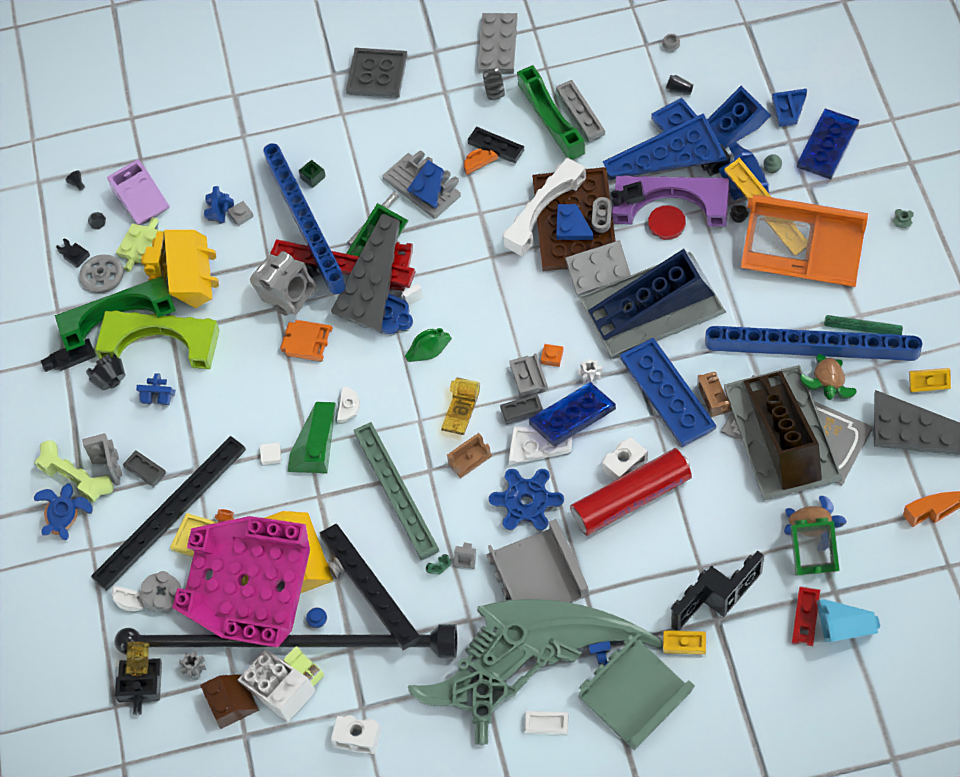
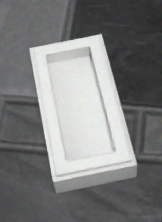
M526 711L525 734L568 735L569 713Z

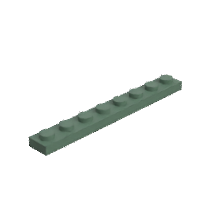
M372 422L354 429L356 438L420 559L423 560L438 553L439 548Z

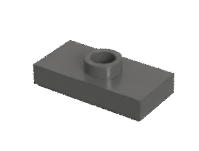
M538 394L500 405L506 424L544 413Z
M136 450L123 463L124 468L152 487L166 474L165 469Z

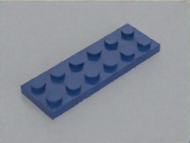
M654 337L620 355L621 361L681 447L716 429V424Z

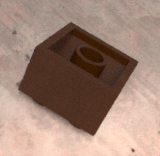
M242 674L219 675L200 684L220 729L259 711L251 692L238 682Z

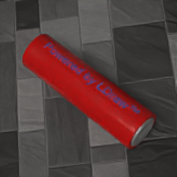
M674 448L571 504L570 510L573 518L584 535L588 536L692 479L690 463L686 456Z

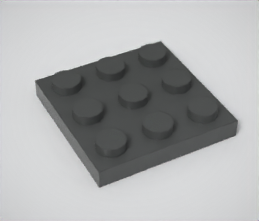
M355 48L346 93L399 98L408 57L407 51Z

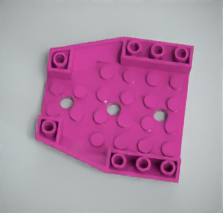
M247 516L191 528L187 548L194 551L188 581L186 589L177 588L172 608L221 638L278 648L293 629L310 553L306 525ZM212 570L213 575L211 579L207 580L206 573ZM247 575L249 578L248 583L242 586L241 580ZM281 581H284L285 587L279 592L277 586Z

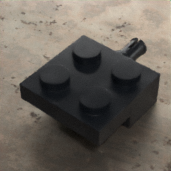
M161 658L119 660L115 698L118 703H134V715L142 714V703L146 701H160Z

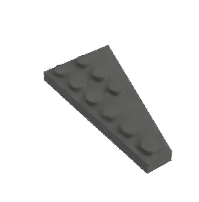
M875 390L874 447L960 455V422Z

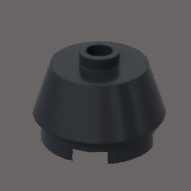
M110 354L96 361L97 364L93 370L88 368L86 371L89 381L101 390L117 387L126 376L122 359L118 358L116 354L112 357Z

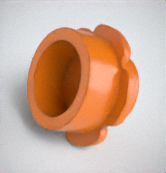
M218 509L215 515L218 523L235 519L233 518L234 512L227 509Z

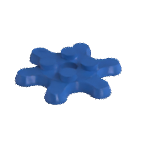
M508 469L505 472V479L509 483L508 489L504 492H493L488 498L491 505L507 508L508 514L503 520L504 528L514 530L518 523L523 520L532 522L539 531L545 530L548 527L549 522L544 515V511L549 507H560L564 503L563 494L560 492H549L545 489V484L550 478L548 470L539 469L530 479L522 478L516 469ZM524 497H530L532 503L523 505L521 500Z

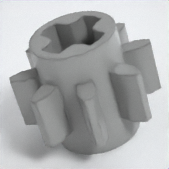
M196 651L193 654L185 653L184 659L179 660L181 666H183L180 669L182 674L187 673L189 679L192 676L200 677L202 670H206L203 664L205 659L203 656L198 657Z

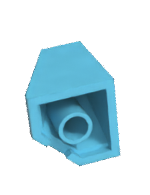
M825 599L817 600L824 642L878 633L880 621L874 612Z

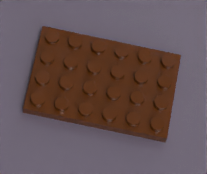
M606 167L586 169V179L576 191L572 189L561 194L551 201L539 214L537 224L542 271L568 269L565 257L616 241L613 216L611 217V227L608 231L599 233L592 228L594 201L600 197L610 200ZM555 172L532 175L534 196L538 189H542L545 185L547 178ZM558 204H577L593 232V240H557Z

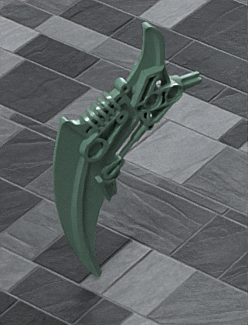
M540 599L496 602L478 606L477 611L485 619L486 627L482 626L480 629L482 632L479 631L476 634L478 637L473 638L474 642H470L469 646L471 648L467 647L465 649L470 656L467 660L461 659L459 661V671L441 683L409 685L408 691L422 704L429 706H453L471 712L472 723L475 724V744L488 745V724L492 723V714L506 699L514 697L517 691L528 682L527 680L539 668H543L546 664L554 665L559 660L575 662L581 655V652L578 651L580 648L606 641H625L629 636L635 637L638 633L641 634L639 640L642 643L656 648H662L663 641L623 618L579 604ZM531 657L537 659L536 665L524 676H521L512 686H508L505 681L512 677ZM468 667H470L476 672L472 673L468 671ZM479 679L477 682L470 684V682ZM479 687H485L487 688L488 693L486 695H480L478 694L477 689ZM492 691H503V695L492 705ZM473 692L472 707L463 705L467 703V694ZM479 708H485L488 714L482 717L476 711Z

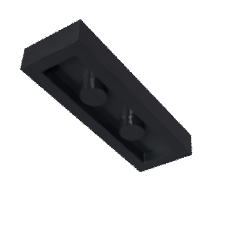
M477 126L467 139L468 144L482 150H492L498 157L515 164L525 151L523 145Z

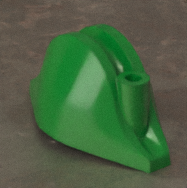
M442 328L422 331L413 340L405 358L408 362L433 359L444 350L452 337L449 333L444 332Z

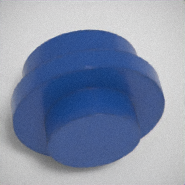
M322 608L311 609L306 616L307 623L314 628L322 627L327 621L325 610Z

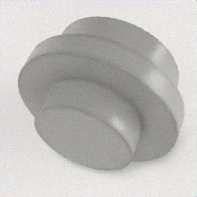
M667 34L662 40V46L669 51L676 50L680 46V39L675 34Z

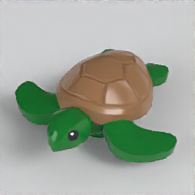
M818 354L816 360L819 364L814 370L816 379L804 374L800 376V381L809 390L823 389L824 395L828 400L833 399L836 393L840 398L849 399L855 396L857 392L855 388L843 386L845 374L841 368L843 361L840 359L826 358Z

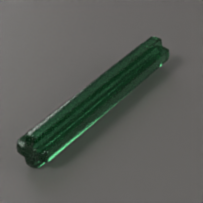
M826 315L824 325L827 327L878 334L902 335L903 331L902 325Z

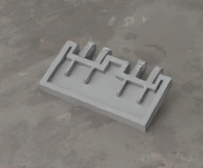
M421 150L413 156L407 153L382 175L383 180L436 219L461 197V193L454 188L458 184L459 179L454 176L446 182L451 173L448 170L444 171L443 180L441 181V193H439L437 200L438 207L435 209L407 191L428 160L433 162V159L428 156L421 161L425 156V153Z

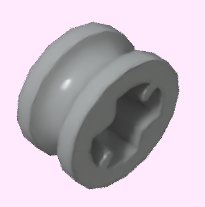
M334 558L333 562H327L328 567L336 578L339 577L340 573H345L343 566L337 558Z

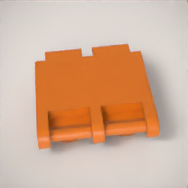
M295 320V323L288 322L285 331L286 335L283 337L280 349L286 353V356L323 361L324 348L328 345L327 339L333 327L302 320Z

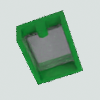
M828 518L815 519L816 523H807V520H797L795 525L790 526L795 576L840 571L834 521H828Z

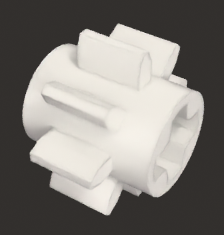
M588 359L584 363H580L581 369L578 370V375L583 376V382L587 381L593 384L596 380H601L600 374L603 373L602 366L598 367V360Z

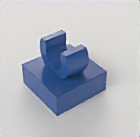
M610 641L588 646L589 655L596 654L598 664L607 662L605 652L611 650Z

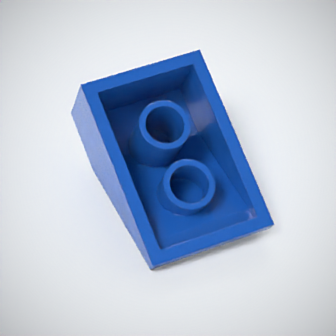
M740 86L707 121L718 142L726 149L730 144L757 130L771 114L746 89Z

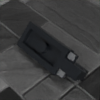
M88 338L85 339V345L69 351L63 348L53 352L48 357L42 359L41 364L45 372L52 369L63 371L95 358L96 354Z

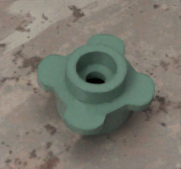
M901 209L895 211L896 218L893 220L895 225L901 228L912 225L911 218L914 216L912 211H902Z

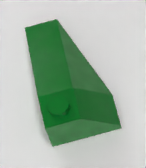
M377 203L346 254L360 256L382 214L399 220L398 237L407 225L408 220Z

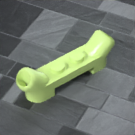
M48 440L40 444V456L34 461V464L45 474L52 477L58 472L76 483L80 495L92 503H95L100 495L112 493L113 483L110 476L104 475L90 478L83 469L79 468L78 470L69 460L59 458L58 446L54 441Z

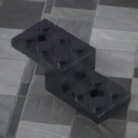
M758 550L753 556L749 555L744 561L743 568L740 571L736 570L731 579L713 566H710L707 571L703 570L698 576V581L695 585H690L684 593L685 596L681 600L675 601L672 605L671 628L675 631H680L703 603L725 617L762 574L764 555Z

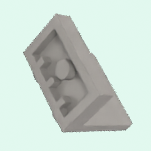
M106 433L82 439L83 446L92 464L104 463L107 460L109 471L116 485H120L119 477L123 476L120 465L117 463L119 456L117 449L114 448L112 439L108 440Z

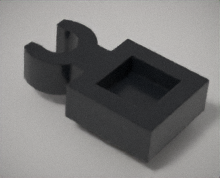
M641 181L623 186V191L614 190L611 192L612 197L616 198L612 200L614 206H619L624 201L629 205L645 200Z
M65 238L63 239L64 247L56 246L58 252L63 254L64 259L77 268L90 256L89 251L76 242L71 246L69 240Z

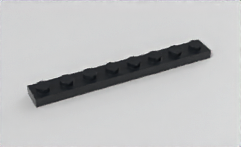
M336 523L319 532L320 538L334 557L340 561L347 575L400 648L405 650L421 641L418 632L339 525Z

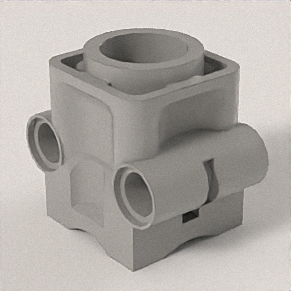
M283 251L278 256L268 255L250 277V283L261 300L274 305L275 309L284 316H288L289 313L297 315L302 309L304 302L318 289L317 284L308 274L305 264L294 260L291 255Z

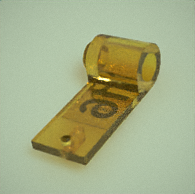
M457 377L450 384V392H452L453 398L441 431L465 435L479 396L480 382Z

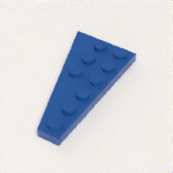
M703 113L602 162L610 178L616 179V176H634L724 161L727 158Z

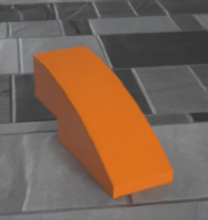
M960 491L942 492L915 500L905 505L903 516L912 527L929 517L935 524L960 509Z

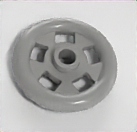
M104 254L97 255L83 264L79 278L82 286L88 291L104 293L114 289L121 282L124 269L122 263L116 257ZM108 262L113 264V266L110 269L108 266H106ZM97 263L100 264L99 266L95 267L94 269L92 268L93 265H95V264H97ZM111 273L116 274L113 280L109 279ZM92 274L93 279L88 280L87 275ZM96 282H104L102 286H96Z

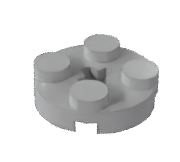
M166 571L152 574L141 585V602L151 611L169 612L173 610L177 588L182 589L181 585L175 577L169 575ZM159 589L164 590V591H165V595H164V596H163L162 594L157 595V594H156V593H157V590H159Z

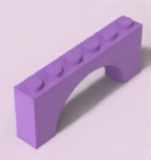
M616 176L615 190L623 191V186L641 181L645 200L629 205L625 201L619 206L613 205L612 216L614 224H633L634 217L638 211L652 201L662 198H681L695 203L703 210L707 217L708 226L727 227L730 193L729 178Z

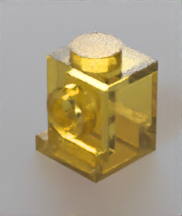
M149 642L127 643L126 673L133 676L147 674Z

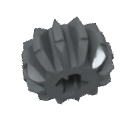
M492 68L484 71L483 81L487 97L490 100L504 97L505 89L500 69Z

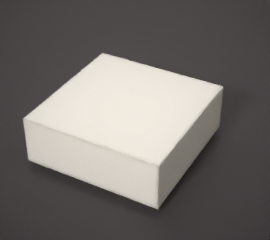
M418 283L402 292L403 300L409 306L423 298L422 289Z
M280 442L260 445L262 465L282 463Z

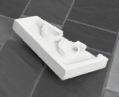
M514 427L509 465L571 453L573 431Z

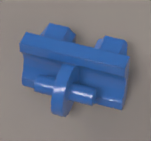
M217 185L213 187L212 193L206 194V203L211 208L204 210V216L209 221L217 220L221 224L225 223L226 212L234 206V200L229 197V194L222 193Z
M155 373L153 378H147V384H153V386L137 385L136 390L140 392L139 399L143 404H152V395L156 394L158 395V404L169 405L171 396H175L176 392L172 387L161 386L167 385V379H161L160 373Z

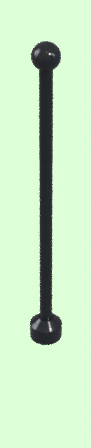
M439 624L430 635H420L421 641L410 646L430 647L439 658H456L458 646L457 625ZM133 628L121 629L114 639L116 649L126 655L137 652L140 647H271L224 639L218 635H140ZM288 635L279 646L400 647L392 635Z

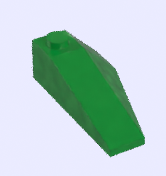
M335 402L315 403L290 452L288 472L328 473Z

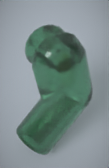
M442 554V557H438L440 563H428L426 565V572L441 574L451 566V559H449L447 554Z

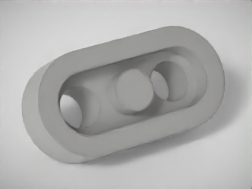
M600 197L593 203L592 228L596 232L603 233L611 227L612 203L608 198Z

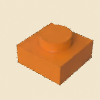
M544 344L541 364L560 367L564 347Z

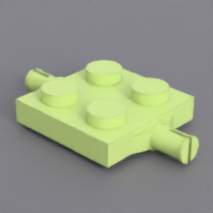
M152 217L148 226L132 223L116 251L118 257L128 260L124 270L131 272L135 263H141L142 254H145L146 247H152V241L156 238L157 231H161L155 229L159 222L158 219Z

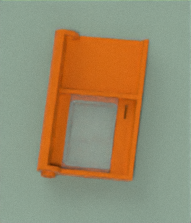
M753 194V198L749 197L747 209H751L741 268L856 287L868 213Z

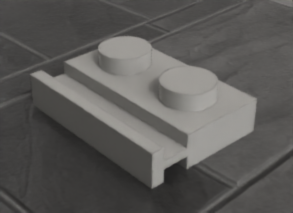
M536 353L530 357L524 356L509 361L521 397L539 392L541 389H548Z

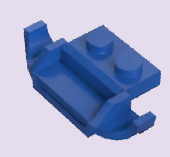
M737 142L730 144L728 147L734 156V161L740 157L769 193L770 185L754 154L744 149ZM732 161L718 170L722 178H729L730 194L735 201L744 195L724 171V168L734 162Z

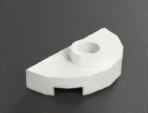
M343 386L337 423L348 422L347 420L351 419L354 415L356 416L359 412V397L351 388Z
M113 585L112 597L114 603L119 608L133 612L145 608L141 602L140 592Z

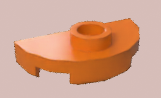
M473 150L466 156L464 162L466 175L497 160L498 155L492 150Z

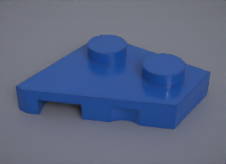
M807 88L772 93V101L779 127L798 124L807 96Z
M428 160L407 191L437 209V200L439 193H441V181L443 180L444 170Z
M558 204L557 240H593V232L577 204Z

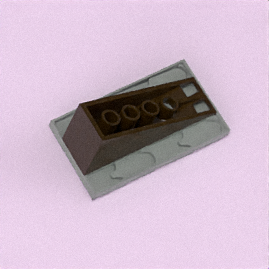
M800 365L724 384L727 400L730 402L734 420L764 501L842 480L841 472L810 390L800 381V376L803 374Z

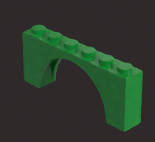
M163 276L62 312L55 315L64 346L69 351L85 345V338L88 332L103 320L105 311L124 312L143 309L155 313L157 317H161L176 310Z

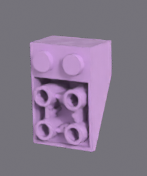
M139 159L107 177L111 190L137 225L143 224L170 208Z

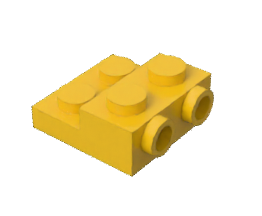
M157 231L156 238L152 241V247H146L145 254H142L141 263L144 265V271L149 277L148 281L163 276L166 283L167 262L163 231Z

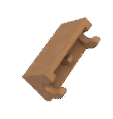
M710 372L698 375L697 386L711 418L731 412L730 402L727 400L717 373Z
M477 433L447 454L448 465L460 479L492 457L488 443L484 444L480 433Z

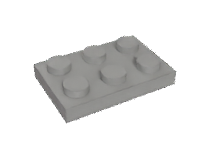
M620 240L565 257L576 294L631 276Z

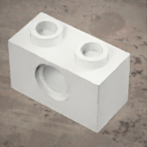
M629 437L626 441H621L613 453H608L603 458L602 472L615 481L644 465L648 461V451L633 438ZM620 459H627V461L622 462Z
M351 715L337 716L331 741L336 748L375 755L381 734L380 725L372 719L358 720ZM354 731H362L359 736H352Z

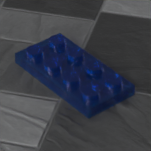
M825 108L797 162V168L832 180L860 120Z
M589 382L529 418V425L555 447L616 410V404L593 383Z

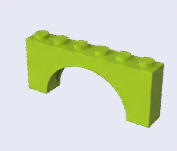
M105 311L95 351L99 359L109 354L111 357L116 354L119 358L123 350L134 341L147 336L164 335L181 341L189 349L188 359L192 368L211 369L220 330L217 321L210 318L196 319L173 315L157 317L156 314Z

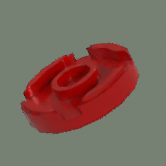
M671 205L657 207L650 213L648 218L649 230L654 236L656 235L663 240L677 238L686 227L685 215L679 208Z

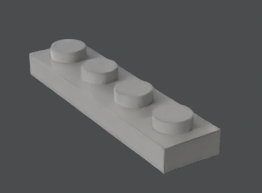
M573 80L556 86L557 93L587 140L590 142L604 136L605 129Z

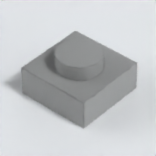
M244 201L228 209L229 215L238 226L254 217L253 212Z

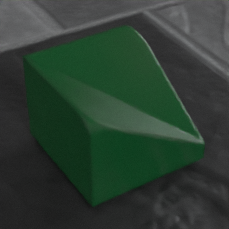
M312 159L298 170L300 178L312 188L326 177L324 169Z

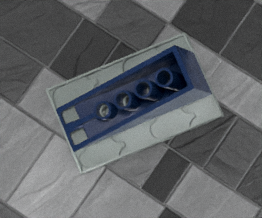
M685 249L680 250L658 265L578 296L612 358L620 357L621 354L653 337L656 341H659L669 335L677 334L694 325H700L726 313L691 252L687 253Z

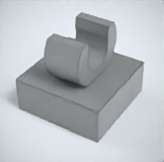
M464 542L463 547H455L454 566L475 569L476 549L472 548V543Z

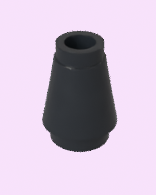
M675 74V76L670 75L666 89H669L670 92L691 95L694 84Z

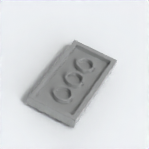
M482 13L478 73H483L492 68H499L501 73H514L517 13Z

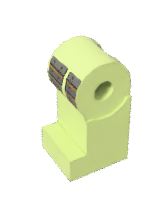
M297 646L283 659L285 663L306 676L313 686L324 677V673L320 668L312 663Z

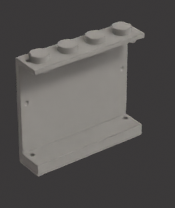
M557 519L549 521L548 530L497 550H493L491 544L488 545L489 553L486 554L489 564L494 565L496 568L494 574L497 582H502L504 586L502 593L505 600L540 599L573 603L589 596L587 583Z

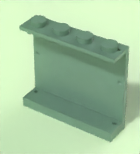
M640 633L635 637L629 636L623 643L625 647L620 652L615 650L608 658L610 662L606 666L600 665L594 672L596 676L591 681L586 679L579 687L581 691L578 695L633 750L668 717L695 687L690 680L686 683L682 681L639 640Z

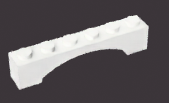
M569 158L560 163L556 168V172L547 178L542 189H538L534 199L526 204L521 215L516 216L512 226L504 231V247L523 257L534 244L532 229L539 214L551 201L561 194L572 189L576 191L586 179V167Z

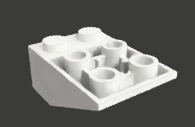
M266 649L238 679V682L287 722L293 718L316 692L306 676Z

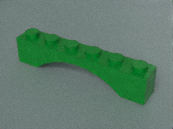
M534 65L518 71V86L566 158L573 160L584 155L585 140L578 130L569 124L559 112Z

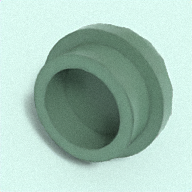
M771 154L764 159L763 166L767 172L776 173L782 167V159L778 155Z

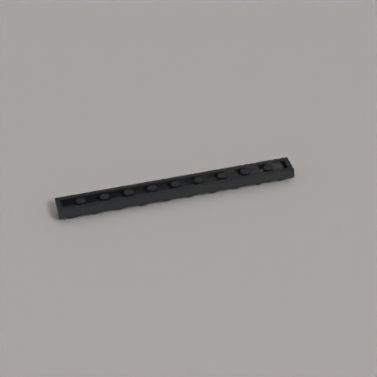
M230 436L91 575L92 580L107 591L246 450L245 446Z

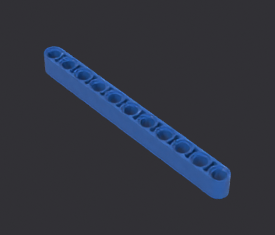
M270 143L263 149L267 165L328 290L332 294H340L345 290L342 272L280 147L275 143Z
M711 326L705 332V346L709 350L805 356L821 354L825 357L915 361L920 357L923 344L922 340L914 335Z

